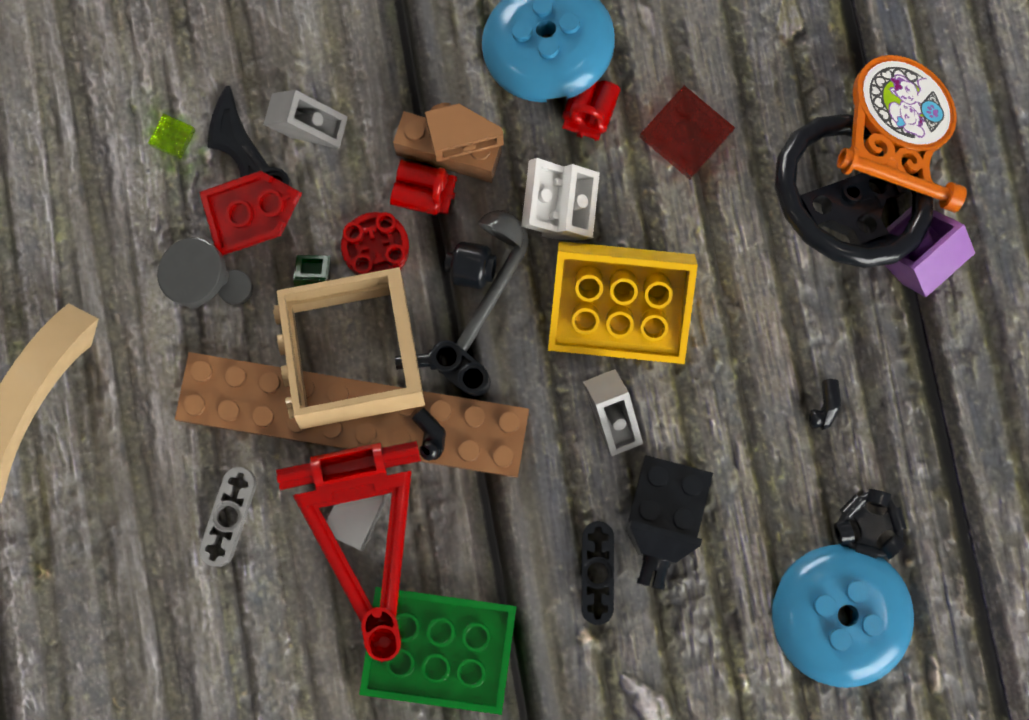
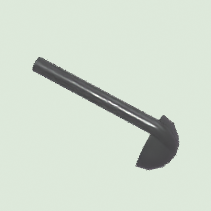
M504 210L489 212L477 223L485 231L514 248L456 343L466 352L516 271L529 245L528 233L525 227H521L522 222L513 214Z

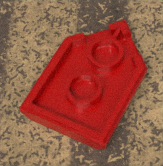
M261 170L199 192L214 246L223 256L280 237L302 195V192Z

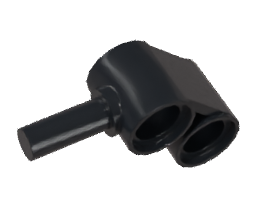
M440 341L434 345L433 349L429 350V353L416 354L419 368L431 367V370H438L439 373L443 374L469 397H481L490 388V377L484 366L452 341ZM451 350L456 352L457 359L451 366L439 364V357L444 351ZM395 356L397 370L403 369L401 356ZM472 372H478L484 377L482 384L475 389L468 388L465 385L467 375Z

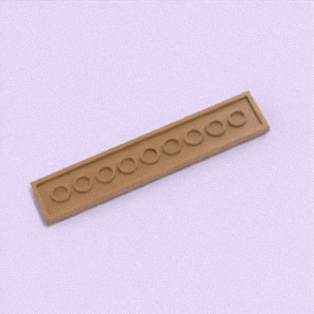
M188 352L175 420L340 449H350L381 442L383 448L416 440L420 449L424 432L412 418L425 407L445 429L446 437L444 452L438 459L428 461L420 455V462L518 478L529 409L423 391L425 406L300 430L295 418H289L285 398L291 397L290 386L285 387L281 367ZM303 371L308 407L403 389L402 387Z

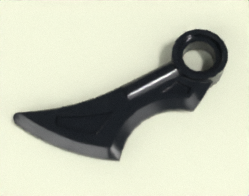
M226 86L212 114L208 133V148L220 150L231 156L238 165L240 177L261 170L274 178L281 179L283 183L292 187L287 173L280 168L269 167L249 138L239 118L232 89L230 86Z

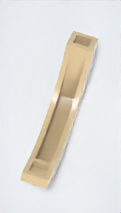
M69 303L36 333L0 383V504L4 497L16 452L34 415L62 374L92 345L99 319Z

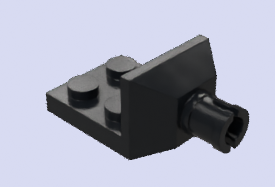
M647 455L644 456L626 526V532L638 555L643 556L637 584L650 586L654 571L655 574L651 588L664 590L670 565L677 563L701 546L702 539L697 537L713 476L712 472Z

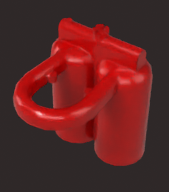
M597 81L586 91L569 98L563 112L564 124L562 129L577 133V137L580 138L586 136L594 139V141H599L601 134L606 132L621 88L609 81Z
M401 160L397 170L396 182L391 193L390 205L431 215H437L438 213L448 214L451 200L455 199L456 193L454 188L458 179L454 175H449L445 168H435Z

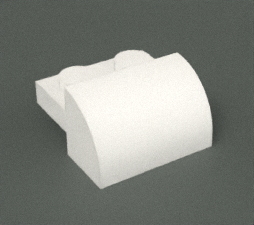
M539 158L529 160L521 227L542 232V237L577 241L593 238L600 172L574 164L561 166Z

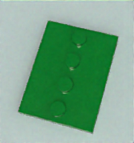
M375 587L373 608L380 607L382 587ZM399 590L396 618L400 630L401 648L393 659L384 662L373 659L367 651L365 652L359 695L502 715L516 606Z

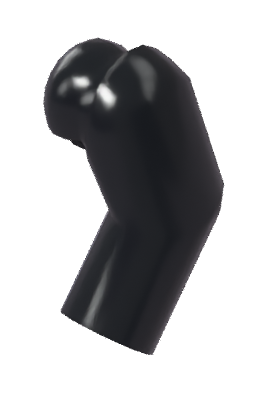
M826 379L821 383L823 394L821 410L813 409L809 414V425L813 428L821 427L824 430L831 427L841 408L839 381L836 379Z
M424 407L412 418L424 432L419 452L425 460H436L444 452L446 431Z

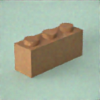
M403 111L393 141L395 152L398 156L435 167H442L446 170L490 183L493 182L502 153V146L437 162L426 118Z

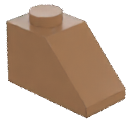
M440 103L433 106L430 111L425 112L426 123L437 162L504 145V135L500 126L459 103L454 105Z

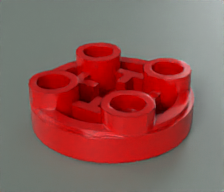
M387 212L365 213L356 217L344 227L341 239V252L346 265L354 274L361 275L398 267L401 270L405 265L410 249L408 235L402 224L392 214Z

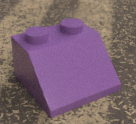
M912 206L886 228L890 234L899 236L903 233L911 218ZM933 210V221L920 246L898 262L885 266L904 286L927 297L975 254L964 224Z

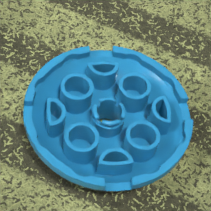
M501 0L487 19L482 35L483 57L493 79L512 95L534 102H547L546 99L564 96L569 99L586 91L607 70L615 48L613 22L609 12L600 0ZM546 34H552L551 37H547V38L540 37V35H541V36H544V35H546Z
M837 544L820 547L804 554L785 571L772 603V624L782 652L801 673L829 686L849 688L867 685L882 678L900 662L907 651L913 634L914 610L905 582L890 563L884 558L877 557L875 559L868 555L857 553L854 549ZM844 605L853 611L852 620L847 626L841 624L838 619V611Z

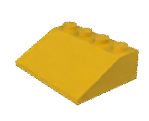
M559 241L548 351L685 364L698 267L695 254Z

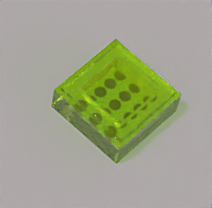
M163 114L148 143L151 147L181 160L196 130L191 125Z

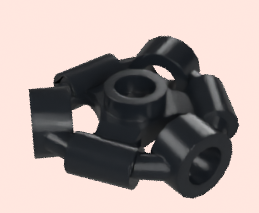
M868 489V492L860 496L854 495L840 509L842 514L838 522L834 523V532L841 546L854 549L857 553L868 555L875 559L877 557L891 559L905 546L903 529L907 527L901 507L897 508L891 500V494L880 490ZM868 503L873 506L887 508V511L884 515H876L867 511L865 504ZM849 520H855L858 525L860 539L855 542L854 531ZM886 530L892 531L894 535L887 539L879 549L876 544L879 536Z

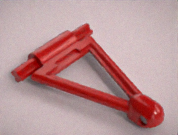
M417 440L383 448L381 442L311 456L310 463L276 469L280 491L315 484L316 490L292 496L361 622V630L367 653L373 659L381 662L393 659L401 648L400 630L396 616L412 471H405L387 475V468L420 462ZM392 493L380 607L373 608L320 508Z

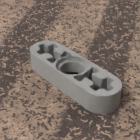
M232 468L223 477L199 548L202 561L209 566H225L234 556L257 487L254 474L245 468ZM244 474V481L248 482L247 489L241 488L237 495V499L244 500L242 506L232 501H224L226 494L231 497L234 496L236 487L231 485L232 479H239L240 475ZM226 507H233L238 514L237 522L231 527H224L219 521V514ZM216 528L224 533H232L231 540L223 537L221 548L226 550L225 555L218 556L215 561L212 560L213 554L208 552L210 545L216 546L220 535H213L214 529Z

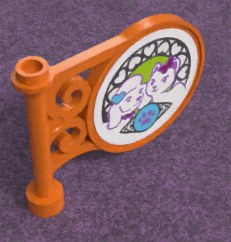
M885 55L871 60L858 73L853 84V102L855 106L852 142L849 149L843 148L837 159V168H840L841 172L849 175L853 170L938 199L940 207L954 213L959 211L966 199V187L954 182H949L945 187L935 184L930 174V161L933 153L951 138L956 127V108L948 89L931 70L912 59L897 55ZM864 126L872 134L866 139L865 143L863 139ZM883 150V156H878ZM902 158H908V160L902 165ZM918 172V177L910 175Z

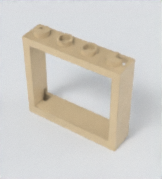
M400 267L277 290L278 305H274L273 313L276 324H281L282 334L277 335V343L280 355L286 356L287 365L281 366V373L285 387L290 386L291 397L285 398L289 418H295L300 430L425 406ZM390 295L406 388L308 407L295 313Z

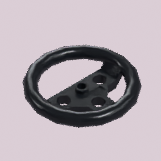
M840 114L817 117L791 133L777 157L775 190L785 219L807 245L832 261L861 268L894 264L920 246L933 221V197L911 190V218L903 233L897 236L890 234L881 220L884 205L910 189L865 173H860L811 192L799 194L796 186L797 167L807 147L824 137L839 135L852 137L853 115ZM864 126L863 139L866 140L872 134ZM902 158V165L908 160V158ZM918 172L910 175L918 177ZM869 182L876 184L880 188L881 194L872 191L869 187ZM813 202L821 204L823 214L815 210ZM857 221L865 223L869 227L870 233L863 232L858 227ZM825 226L846 235L850 243L839 240L821 227Z

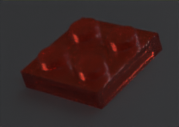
M684 85L640 133V138L691 180L734 132L735 127Z

